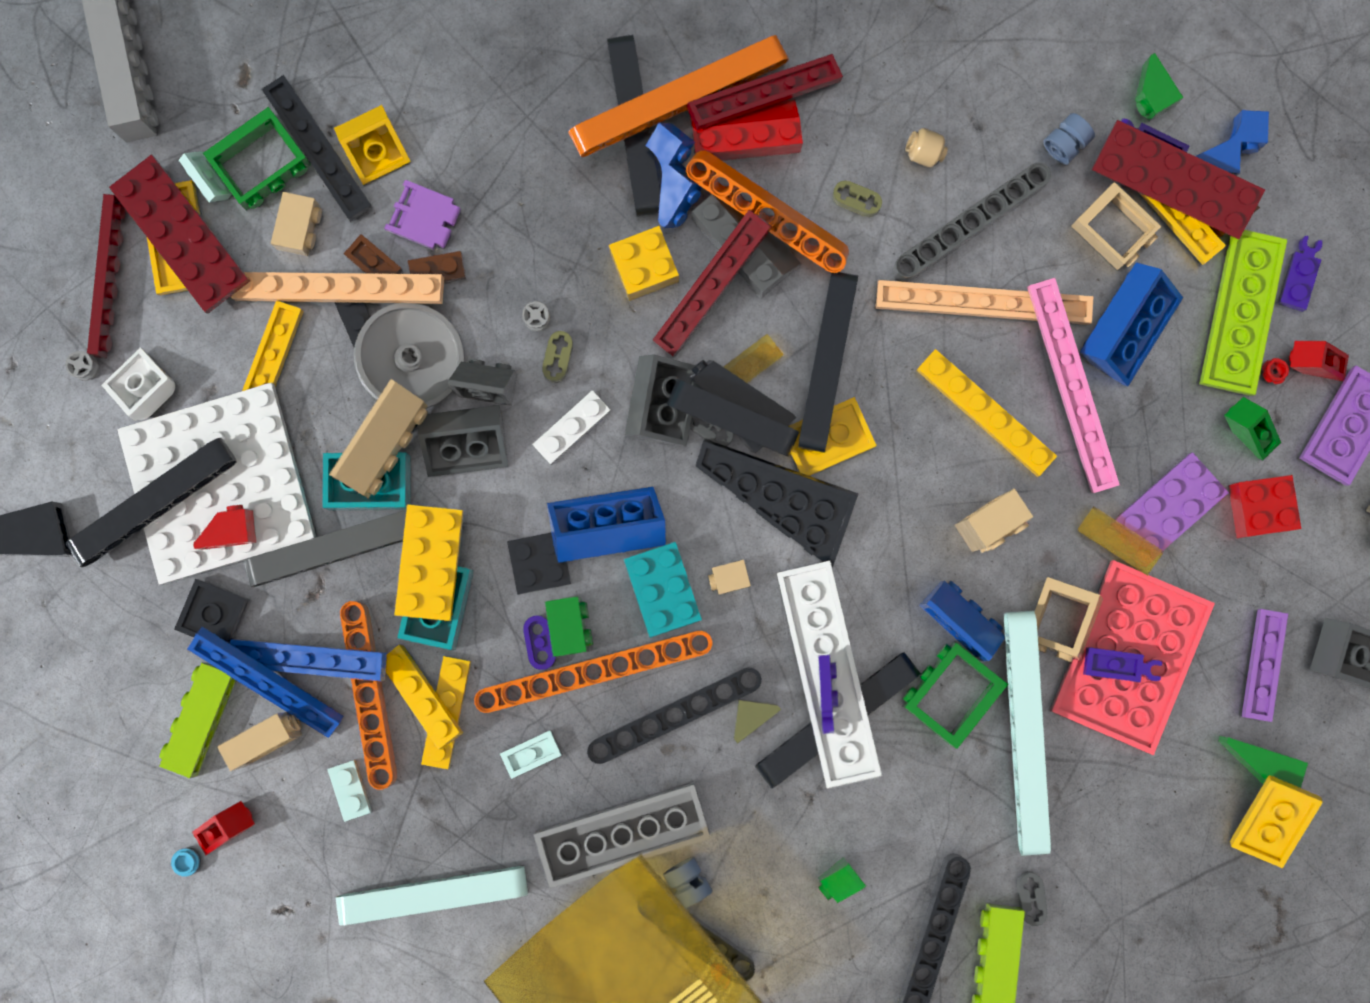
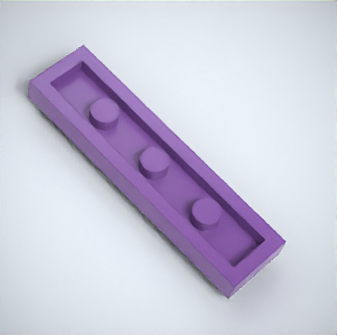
M1265 609L1257 610L1242 717L1268 722L1273 720L1288 619L1287 613Z

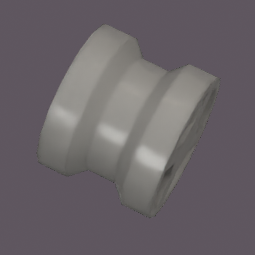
M529 302L522 312L525 325L532 331H543L550 324L551 317L548 308L541 302Z
M83 351L71 353L66 359L65 364L66 370L70 375L83 381L94 379L99 373L100 368L98 360Z

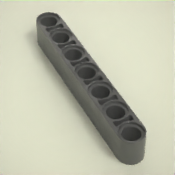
M1041 162L1030 165L906 251L897 259L893 266L894 278L899 282L912 281L1039 193L1051 178L1049 167ZM1031 173L1039 174L1042 182H1034L1031 178ZM1009 189H1017L1021 197H1012ZM987 204H996L999 208V212H990L987 208ZM973 218L977 222V227H968L965 219ZM943 234H953L956 238V242H946L944 240ZM921 249H931L934 257L925 258L922 255ZM901 263H908L912 267L913 272L905 274L900 270L899 265Z
M407 509L248 558L243 562L250 586L257 587L403 542Z

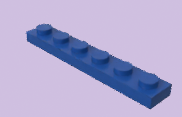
M204 627L200 628L187 648L190 652L284 711L294 715L295 718L327 738L331 736L344 717L333 708L317 700L309 693L298 688L287 679L268 669Z
M243 639L230 640V645L238 648L272 671L374 681L385 680L387 652Z

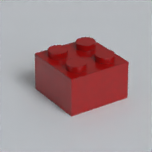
M1293 475L1244 481L1228 485L1237 539L1302 529Z

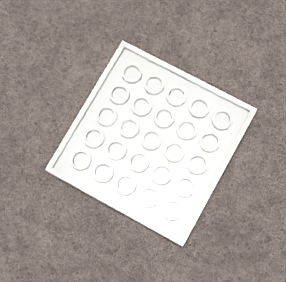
M273 383L117 429L134 494L216 438L222 437L237 459V463L144 528L159 585L188 578L316 538L279 399ZM232 505H243L244 509L253 510L256 543L208 550L194 549L193 543L217 512L227 511L226 507Z

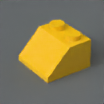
M382 105L334 128L341 146L363 185L411 162Z

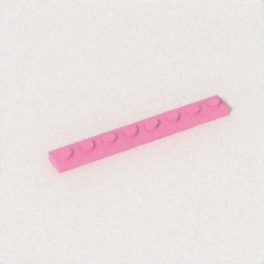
M1052 278L1030 285L1027 289L1091 493H1096L1119 486L1120 484L1056 279Z

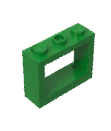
M269 107L203 152V155L235 199L246 211L259 207L264 202V198L271 193L280 192L286 186L285 183L292 178L301 177L307 172V168L311 166V163ZM275 128L296 158L244 194L223 164Z
M946 643L936 655L939 660L933 667L928 665L921 673L919 678L922 681L916 688L912 686L902 698L905 701L902 707L951 747L958 749L1008 684L958 643H951L950 646ZM958 656L986 678L990 684L950 733L917 707V705L954 658Z

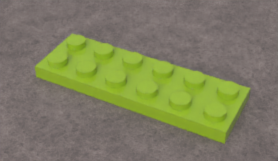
M1244 230L1240 239L1230 236L1200 385L1248 396L1256 395L1287 239Z

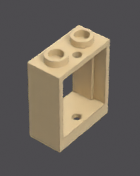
M1114 182L1071 227L1118 270L1124 264L1129 267L1140 256L1137 251L1142 246L1147 249L1158 238L1155 232L1161 226ZM1110 201L1144 232L1123 256L1088 225Z
M1047 577L1034 611L1037 621V632L1052 593L1088 605V609L1073 648L1038 636V650L1046 653L1047 649L1057 652V658L1072 662L1073 658L1081 661L1103 598L1099 594Z
M288 712L277 713L217 747L229 770H237L250 765L302 736L300 731L302 725L299 719Z

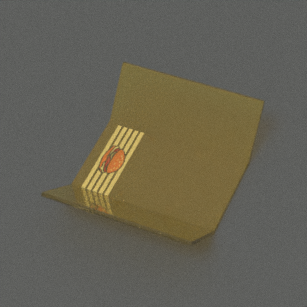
M641 854L614 869L534 934L483 981L500 1003H763Z

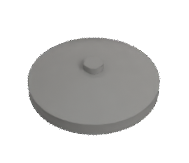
M417 303L392 304L374 313L361 328L354 347L355 369L362 385L370 395L378 400L392 379L423 400L428 405L427 408L438 404L452 392V389L448 386L449 379L460 362H464L462 343L453 325L436 310Z

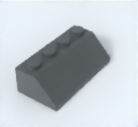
M713 194L692 211V220L718 250L744 217L743 214ZM768 232L738 273L762 299L800 267L801 262L779 238Z

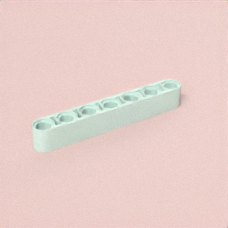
M516 866L347 893L336 896L339 925H350L523 897L528 895L524 866Z

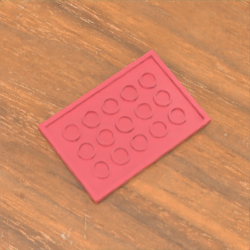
M1112 560L1098 591L1103 601L1086 647L1144 655L1143 663L1149 660H1159L1162 662V666H1152L1151 674L1160 676L1161 680L1150 681L1144 675L1141 676V682L1083 675L1085 647L1081 661L1073 658L1072 662H1069L1050 711L1154 755L1215 603Z

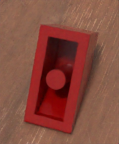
M1294 341V347L1289 357L1291 368L1302 374L1338 381L1345 380L1349 358L1347 353L1327 341Z
M232 505L226 507L227 511L217 512L193 543L194 549L208 550L256 543L253 510L244 509L243 505Z
M239 801L214 815L192 833L204 854L208 855L244 833L255 823L250 810L244 806L242 801Z

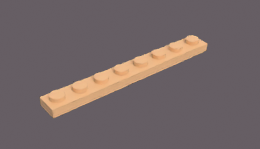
M244 272L250 282L231 296L235 301L277 300L281 302L442 304L444 277L441 274Z
M878 280L876 309L1037 321L1028 291ZM1060 294L1069 323L1084 325L1092 323L1093 296Z

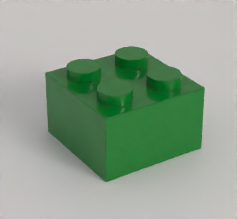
M578 596L545 601L553 657L589 652V646L593 645L591 629H586L585 619L589 618L587 602H582L581 597Z

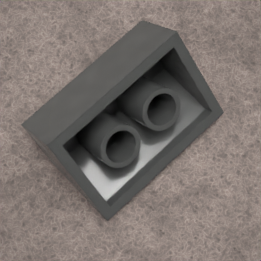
M655 354L639 356L625 429L626 436L652 442L687 446L692 415L666 404L677 379L695 386L689 378L693 374L691 370L695 365Z
M500 405L427 414L424 421L418 425V438L428 477L508 467L505 431Z

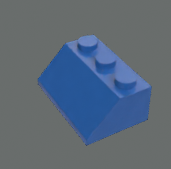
M945 580L941 581L919 606L979 661H990L1005 639V635L1001 632L1003 627L993 618L987 620L981 614L983 609L975 601L970 599L968 602L960 595L963 591L954 582L950 581L947 583Z

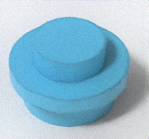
M190 848L178 850L171 860L173 871L183 877L194 874L200 865L198 854Z

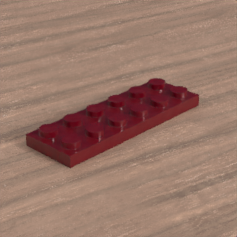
M1116 120L1091 169L1235 239H1240L1265 192V189L1119 120Z
M152 154L109 186L113 194L205 313L209 314L250 282L246 274Z

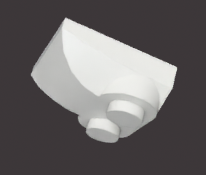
M140 347L102 384V387L131 419L136 421L149 418L174 393L175 382Z

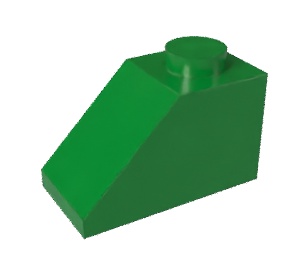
M1156 53L1150 55L1143 64L1135 98L1139 113L1142 116H1146L1149 122L1175 107L1184 98Z
M1242 397L1224 415L1231 431L1262 461L1282 443L1268 410L1245 397Z
M844 857L818 877L822 883L818 887L828 901L833 897L837 903L866 887Z

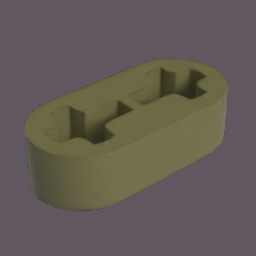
M846 180L840 181L834 187L833 201L842 208L864 217H874L881 209L882 199L873 190ZM844 188L849 189V195L856 197V199L847 196L843 200L840 198L841 193L838 191H843ZM869 198H872L874 200L873 204L877 207H871L870 210H867L865 208L866 204L858 199L868 201Z
M564 331L554 332L547 344L542 371L545 378L552 383L561 382L568 372L573 341L571 336ZM560 337H563L568 346L562 347L561 354L557 355V346L553 343L554 341H559ZM555 359H559L558 367L562 372L556 373V376L552 377L551 372L547 369L554 366Z

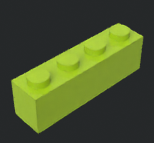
M202 662L200 666H196L191 676V681H193L191 689L184 694L180 706L183 709L180 716L174 719L170 728L172 736L169 743L164 744L159 758L162 759L159 767L187 778L198 776L236 683L235 679L208 662Z
M986 903V910H982L980 925L984 927L983 938H979L977 953L981 955L980 966H976L974 980L975 983H978L977 994L972 996V1003H1015L1025 911L1020 907Z

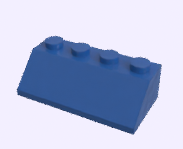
M1136 262L1127 274L1118 292L1112 298L1103 316L1099 319L1093 332L1085 341L1080 353L1092 366L1128 387L1184 297L1162 269Z
M654 487L547 503L553 545L558 563L666 545L665 518Z

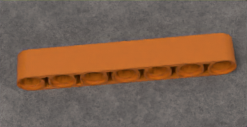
M699 151L693 155L686 167V173L692 181L744 216L748 210L754 211L772 226L769 231L771 234L825 270L837 273L844 269L849 256L848 246L710 152ZM695 162L703 163L706 166L707 170H699L696 167ZM718 178H726L729 182V185H721L718 181ZM740 193H748L752 200H744ZM763 208L772 209L775 215H766L763 212ZM792 223L796 226L797 230L791 231L786 228L785 224ZM814 238L819 242V245H811L807 239ZM837 253L842 259L834 260L829 254Z
M357 601L345 603L340 610L345 648L376 651L368 607L364 603ZM354 606H357L361 611V616L357 621H352L349 617V611ZM358 633H362L366 639L364 646L361 648H357L354 645V637ZM351 678L368 781L373 788L383 790L395 783L397 769L382 681ZM366 687L372 688L375 692V697L371 702H367L363 698V691ZM371 714L379 718V726L376 729L368 726L367 719ZM375 741L381 742L384 746L382 756H376L372 751V745ZM379 769H384L388 772L389 780L387 783L378 781L377 772Z

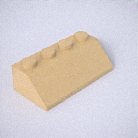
M391 379L329 475L367 498L371 494L375 495L383 484L381 478L385 472H390L397 463L398 458L396 455L401 447L406 448L413 437V434H411L416 424L420 425L426 418L428 413L426 408L428 405Z

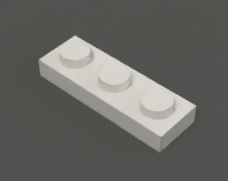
M592 390L532 445L552 465L608 415L611 410Z

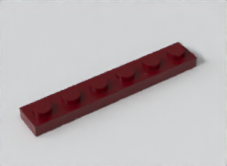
M833 54L690 101L688 102L687 109L698 131L841 82L843 75Z
M103 194L87 354L102 359H107V353L112 347V339L109 333L110 325H113L115 318L112 304L113 299L117 296L115 274L120 268V260L117 255L118 246H121L123 239L122 231L120 230L121 220L125 217V208L117 197L111 194Z
M748 210L653 338V341L671 356H676L771 230L772 226L754 211Z

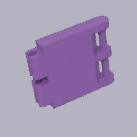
M405 180L403 183L405 188L399 202H395L394 214L390 223L385 225L384 230L433 250L436 245L445 248L452 232L451 229L444 227L445 223L451 226L455 225L461 211L460 207L454 205L455 201L453 198ZM409 190H412L407 204L403 205ZM400 211H402L403 213L398 222L397 227H394L396 220L399 216Z

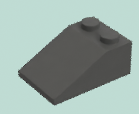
M469 359V363L460 362L450 377L448 386L461 398L512 406L517 373L515 370H511L512 366L496 363L495 367L486 366L485 361Z
M1325 618L1310 670L1370 689V630L1352 623Z

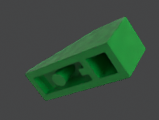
M1219 736L1218 741L1262 784L1271 775L1301 788L1308 765L1307 762L1229 737Z

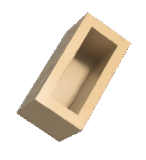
M283 192L271 245L280 251L308 256L309 250L315 246L316 223L319 224L322 216V209L319 203L314 198Z

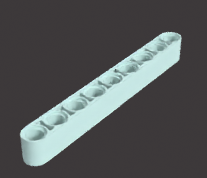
M1033 610L1006 612L1004 614L1018 846L1021 856L1050 854L1051 842L1036 615Z

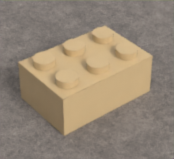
M1014 488L996 497L954 526L972 552L980 550L983 553L990 549L993 550L1006 541L1004 538L1013 534L1016 535L1029 526L1027 521L1033 515Z

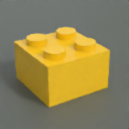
M660 226L609 245L611 256L629 301L679 282V274Z

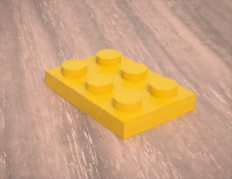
M855 397L834 406L825 453L798 448L803 420L788 426L799 431L790 454L798 472L808 476L877 446Z
M1269 775L1231 838V847L1283 868L1322 805L1321 796Z

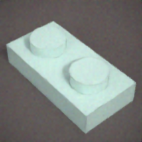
M203 151L184 153L179 159L186 173L193 179L209 203L228 200L232 195L203 155Z
M549 730L500 753L512 779L561 756L562 753L552 731Z
M356 760L327 769L344 822L372 812Z

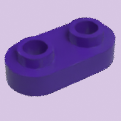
M532 616L526 620L523 626L528 659L534 668L545 670L552 667L556 661V657H553L548 620L542 616ZM536 624H540L543 628L542 633L539 635L533 632V627ZM540 651H545L548 654L546 661L538 659Z

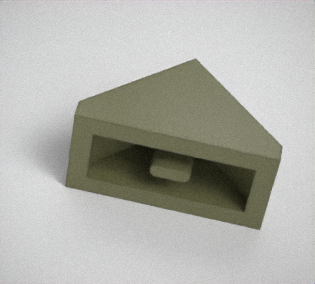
M738 699L733 737L737 744L781 710L777 704Z

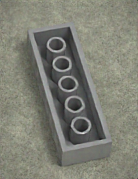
M82 0L108 127L126 143L157 136L155 126L159 125L156 112L151 109L150 101L153 100V94L150 86L146 85L145 76L148 75L145 61L140 57L139 51L143 49L139 35L135 33L134 25H137V19L133 9H130L129 0Z
M694 782L543 828L534 833L549 888L711 839Z

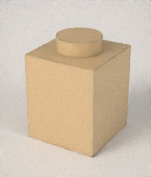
M744 560L713 567V574L708 575L711 590H717L718 595L751 586Z

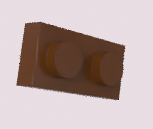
M362 234L343 253L366 274H400L403 271L400 266Z
M461 251L408 260L410 274H441L444 277V283L466 279Z

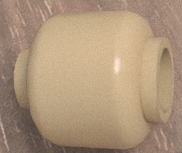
M921 128L917 132L913 131L906 144V152H908L909 159L926 167H933L938 161L942 162L948 150L945 146L943 135L927 128Z

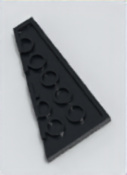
M707 439L703 441L695 465L719 485L729 489L736 495V498L755 509L757 514L788 538L798 542L809 554L815 555L822 562L830 561L833 568L859 493Z

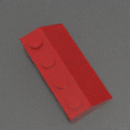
M795 100L782 101L698 131L690 116L692 138L695 141L693 145L694 154L699 151H707L720 160L726 161L801 153L803 145L801 123Z

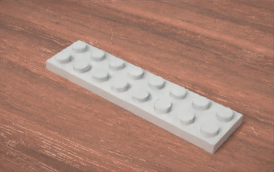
M830 561L777 573L827 789L882 777ZM818 655H830L831 662H836L837 679H832V690H838V707H833L834 733L823 734Z

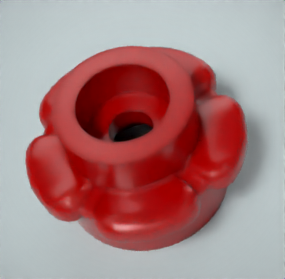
M1273 358L1271 361L1267 360L1262 366L1264 371L1262 374L1263 378L1268 383L1281 384L1289 374L1287 363L1279 358ZM1273 369L1277 370L1276 374L1273 373Z

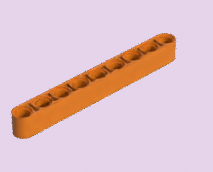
M777 35L770 36L581 122L571 128L568 133L580 156H589L688 110L687 105L690 101L752 81L783 66L789 61V58Z
M695 631L483 688L475 695L474 704L479 711L490 713L702 656L711 650L712 639L707 632ZM697 635L707 638L708 645L703 651H697L692 646V640ZM671 642H676L681 646L682 652L677 658H670L666 654V646ZM645 649L654 652L655 660L651 665H644L639 659L640 653ZM619 656L625 657L628 661V668L624 672H617L613 667L614 660ZM595 663L601 667L602 674L598 679L588 677L587 668L589 665ZM564 671H571L574 674L575 682L572 686L567 687L561 683L560 677ZM538 678H543L548 682V690L544 694L538 693L534 688V683ZM512 685L518 686L522 691L521 698L517 701L511 700L508 696V689ZM486 692L491 693L495 697V703L491 708L485 707L481 702L482 695Z

